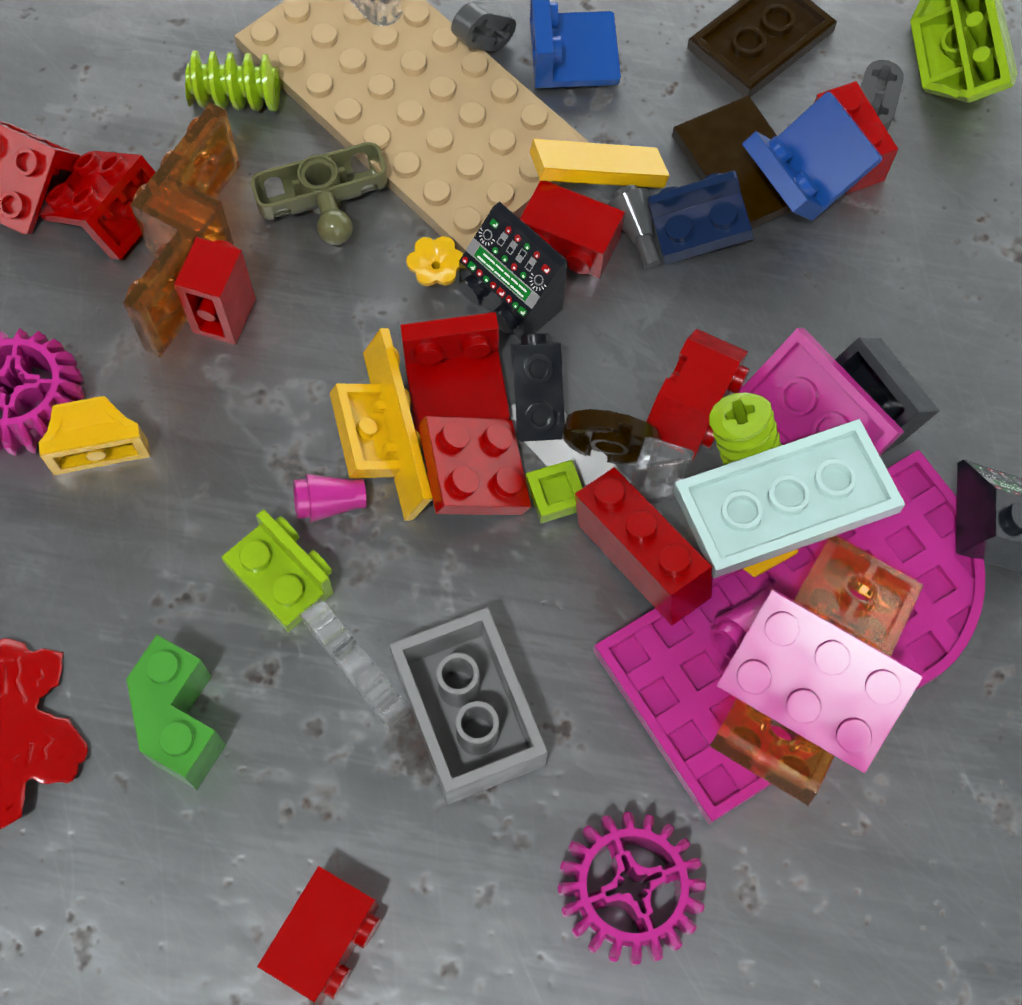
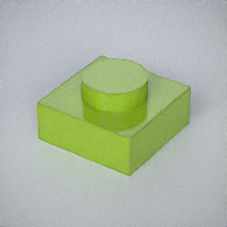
M572 460L526 473V484L540 523L577 513L575 493L583 487Z

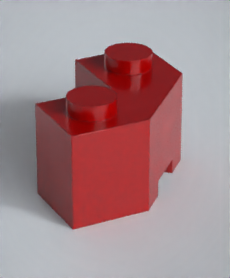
M696 329L687 338L679 353V360L670 378L666 377L646 421L656 428L661 435L660 445L694 460L703 446L708 449L712 448L715 439L709 424V415L714 405L722 398L728 396L730 392H740L750 371L749 368L743 366L748 351L699 329Z

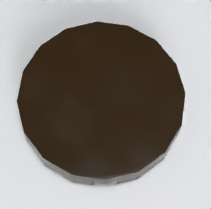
M597 409L578 410L568 414L562 435L566 444L576 452L584 456H590L591 450L603 452L607 456L608 463L620 465H641L652 461L653 457L658 455L661 435L657 429L647 422L627 414Z

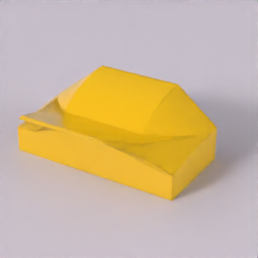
M105 396L54 405L47 432L38 442L40 457L53 475L150 457L148 439L138 423L125 417Z

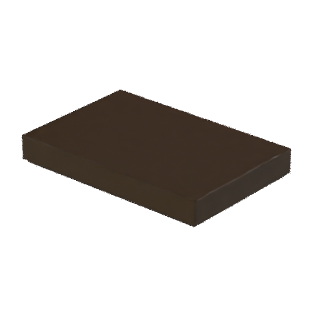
M739 0L690 37L687 49L742 96L749 95L752 97L833 33L837 21L811 0Z
M748 95L674 126L672 137L701 180L713 173L736 171L741 195L751 228L753 229L790 213L792 210L742 145L755 131L769 139L777 136Z

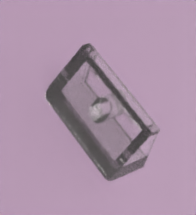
M645 437L631 484L650 504L676 499L673 492L674 484L687 477L695 452L658 439Z

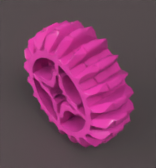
M19 328L14 338L11 339L7 334L0 331V409L3 411V417L0 418V450L4 447L8 454H12L15 457L22 445L29 452L36 453L37 442L47 432L54 405L85 399V393L81 388L84 384V378L79 368H77L74 356L65 351L63 345L55 338L48 341L46 335L42 334L39 330L29 337L27 332ZM32 367L52 373V379H42L40 375L32 374Z
M625 812L621 821L622 829L617 830L611 816H604L601 820L604 836H601L590 825L586 826L582 834L590 847L587 848L579 842L572 841L568 851L580 862L562 861L559 869L564 875L575 878L574 882H564L557 887L558 895L564 897L575 896L574 902L562 907V916L567 918L580 913L583 919L574 926L571 933L575 938H578L588 929L592 930L596 935L588 945V950L591 953H596L603 941L610 943L608 961L612 963L618 961L622 947L628 948L629 961L632 966H637L641 963V947L645 946L650 958L654 962L660 961L663 958L660 940H663L671 950L677 951L682 947V942L674 929L677 928L681 932L691 935L697 928L694 922L684 913L701 914L705 907L701 901L689 897V893H699L706 889V882L704 880L689 879L688 877L689 873L701 867L700 859L691 858L683 861L680 856L690 847V842L684 838L675 846H672L667 840L673 834L674 826L669 823L663 827L659 835L651 832L655 822L654 816L649 814L645 816L641 829L634 828L632 812ZM625 845L639 846L651 851L666 866L662 867L660 865L647 868L639 865L634 860L630 850L626 851ZM608 850L612 859L610 865L613 871V880L609 884L600 887L598 891L588 894L587 874L589 867L601 853ZM624 872L625 875H629L632 882L641 881L645 883L650 881L638 894L642 899L639 904L638 901H634L630 893L621 895L619 892L614 894L617 887H621L625 881L622 877ZM673 882L674 902L672 910L666 921L661 926L655 928L651 917L654 913L650 902L651 893L661 889L663 885ZM610 907L623 909L629 915L632 924H636L639 933H628L613 928L603 921L595 910L600 908L603 910Z

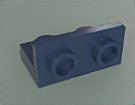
M736 171L713 173L691 184L665 188L658 194L647 198L665 265L754 239Z

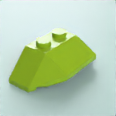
M1002 0L919 1L910 22L922 88L925 93L970 103L1014 86L1018 72Z

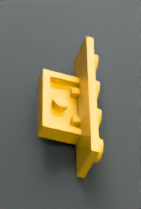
M380 328L363 352L370 384L336 383L329 394L349 478L394 477L404 521H411L418 516L433 498L428 473L425 471L421 455V437L414 428L410 412V394L404 388L399 369V352L393 346L389 328Z

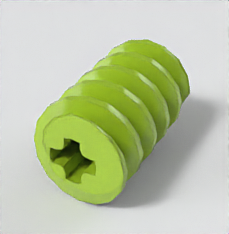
M193 50L185 73V95L188 107L192 106L196 100L201 108L210 107L214 101L216 107L225 109L231 100L236 110L244 109L248 101L253 111L261 110L266 102L268 109L271 112H276L279 107L281 93L279 68L272 67L268 54H263L260 65L254 66L251 53H245L242 65H237L233 52H228L223 65L219 64L216 51H210L207 64L201 61L199 51Z
M747 392L734 393L722 398L714 405L709 415V424L724 465L782 446L771 402L765 397Z

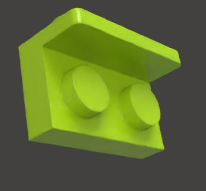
M263 509L255 515L259 526L221 556V559L226 567L289 633L334 594L328 577L332 570L315 550L307 554L296 543L300 537L287 520L282 516L274 520Z

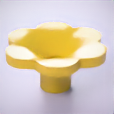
M441 236L435 240L423 237L416 241L415 251L407 256L406 264L411 272L416 273L418 283L423 286H431L435 283L450 285L456 280L457 271H459V260L463 253L455 249V243L449 237Z

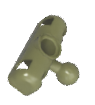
M365 142L322 155H312L304 160L260 171L252 176L250 182L259 213L264 219L275 220L274 218L292 213L294 215L311 210L314 213L321 214L316 225L320 238L330 245H341L349 239L353 230L350 217L338 209L342 201L361 196L362 193L369 191H379L386 186L388 180L386 165L379 146L372 142ZM357 153L367 154L370 170L354 174L350 162L351 157ZM369 160H374L379 164L381 168L379 173L375 171ZM270 177H279L285 193L268 198L264 187L265 180Z

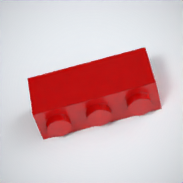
M615 467L575 493L579 527L671 626L712 598V566Z

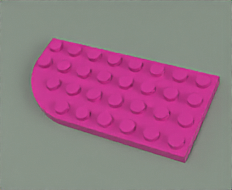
M920 450L915 451L887 468L905 502L901 513L799 548L796 555L757 577L751 576L743 569L717 578L712 576V598L673 626L655 608L594 645L593 652L708 825L825 751L716 686L730 663V660L718 652L710 638V631L715 627L716 618L755 598L763 590L772 591L774 589L921 673L923 678L914 692L939 677L951 666L971 639L982 611L985 595L986 575L984 559L956 554L957 497Z

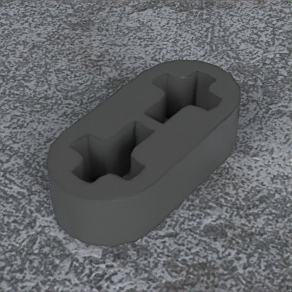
M470 1L459 9L451 24L452 33L466 46L487 51H498L503 48L513 36L516 28V21L499 6L478 1Z
M877 60L868 65L860 88L872 107L879 108L877 115L888 131L896 112L904 74L896 63L889 60ZM878 79L885 81L886 87L884 91L877 89Z

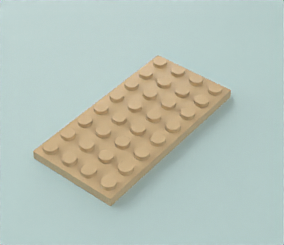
M284 0L234 35L237 47L244 54L251 53L252 60L257 66L260 65L262 55L268 54L272 67L279 68L281 88L345 148L365 142L377 144L386 165L388 180L386 186L440 236L451 238L455 243V249L463 254L492 207L499 201L518 218L521 217L540 182L529 152L533 139L590 143L484 50L470 48L459 40L451 31L452 22L426 0ZM355 154L354 156L370 170L367 154ZM369 160L375 171L379 173L381 171L379 164L374 160ZM548 181V182H551V183L556 184V185H558V186H560V185L563 183V182Z

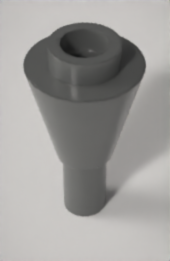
M628 185L615 191L612 194L613 199L607 205L625 211L622 230L630 241L636 245L644 268L651 269L661 264L662 261L652 238V217L647 200L649 191L646 188H637L636 185Z

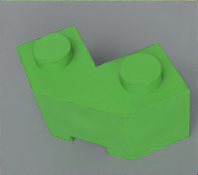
M156 635L126 678L139 751L153 765L198 790L226 746L214 729L187 714L212 676L201 659Z

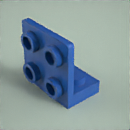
M530 0V32L535 88L618 85L620 83L621 73L616 26L612 11L558 13V2Z
M826 92L778 136L769 139L755 131L742 143L792 212L812 221L882 161V155L831 92Z

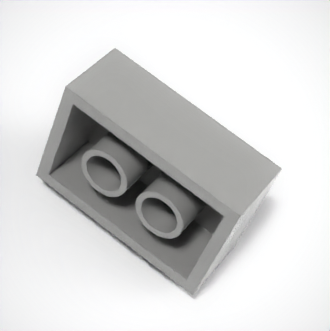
M488 607L389 644L395 669L447 805L546 766L548 751Z

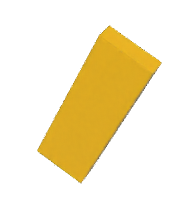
M533 139L529 151L541 181L665 188L670 176L658 149L655 147Z

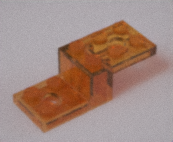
M212 103L207 106L199 117H195L190 122L185 136L174 150H170L165 154L160 168L147 184L142 185L137 190L131 203V208L154 260L142 278L135 280L130 285L123 304L144 350L159 358L187 322V317L174 283L195 238L199 237L213 242L215 240H224L234 245L222 202L216 198L241 165L227 112L225 109Z
M833 536L827 540L793 601L891 656L924 585L842 538ZM850 590L858 592L866 600L857 598ZM736 698L710 744L711 748L807 806L817 795L835 757ZM771 726H778L787 731L791 736V740H784L777 736Z

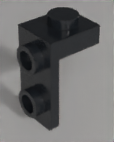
M548 333L520 335L521 344H510L511 363L514 368L517 438L521 442L563 439L562 435L565 426L561 343L549 342Z

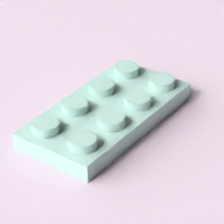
M860 419L675 482L673 489L704 559L712 566L713 578L901 513L905 506L903 498Z

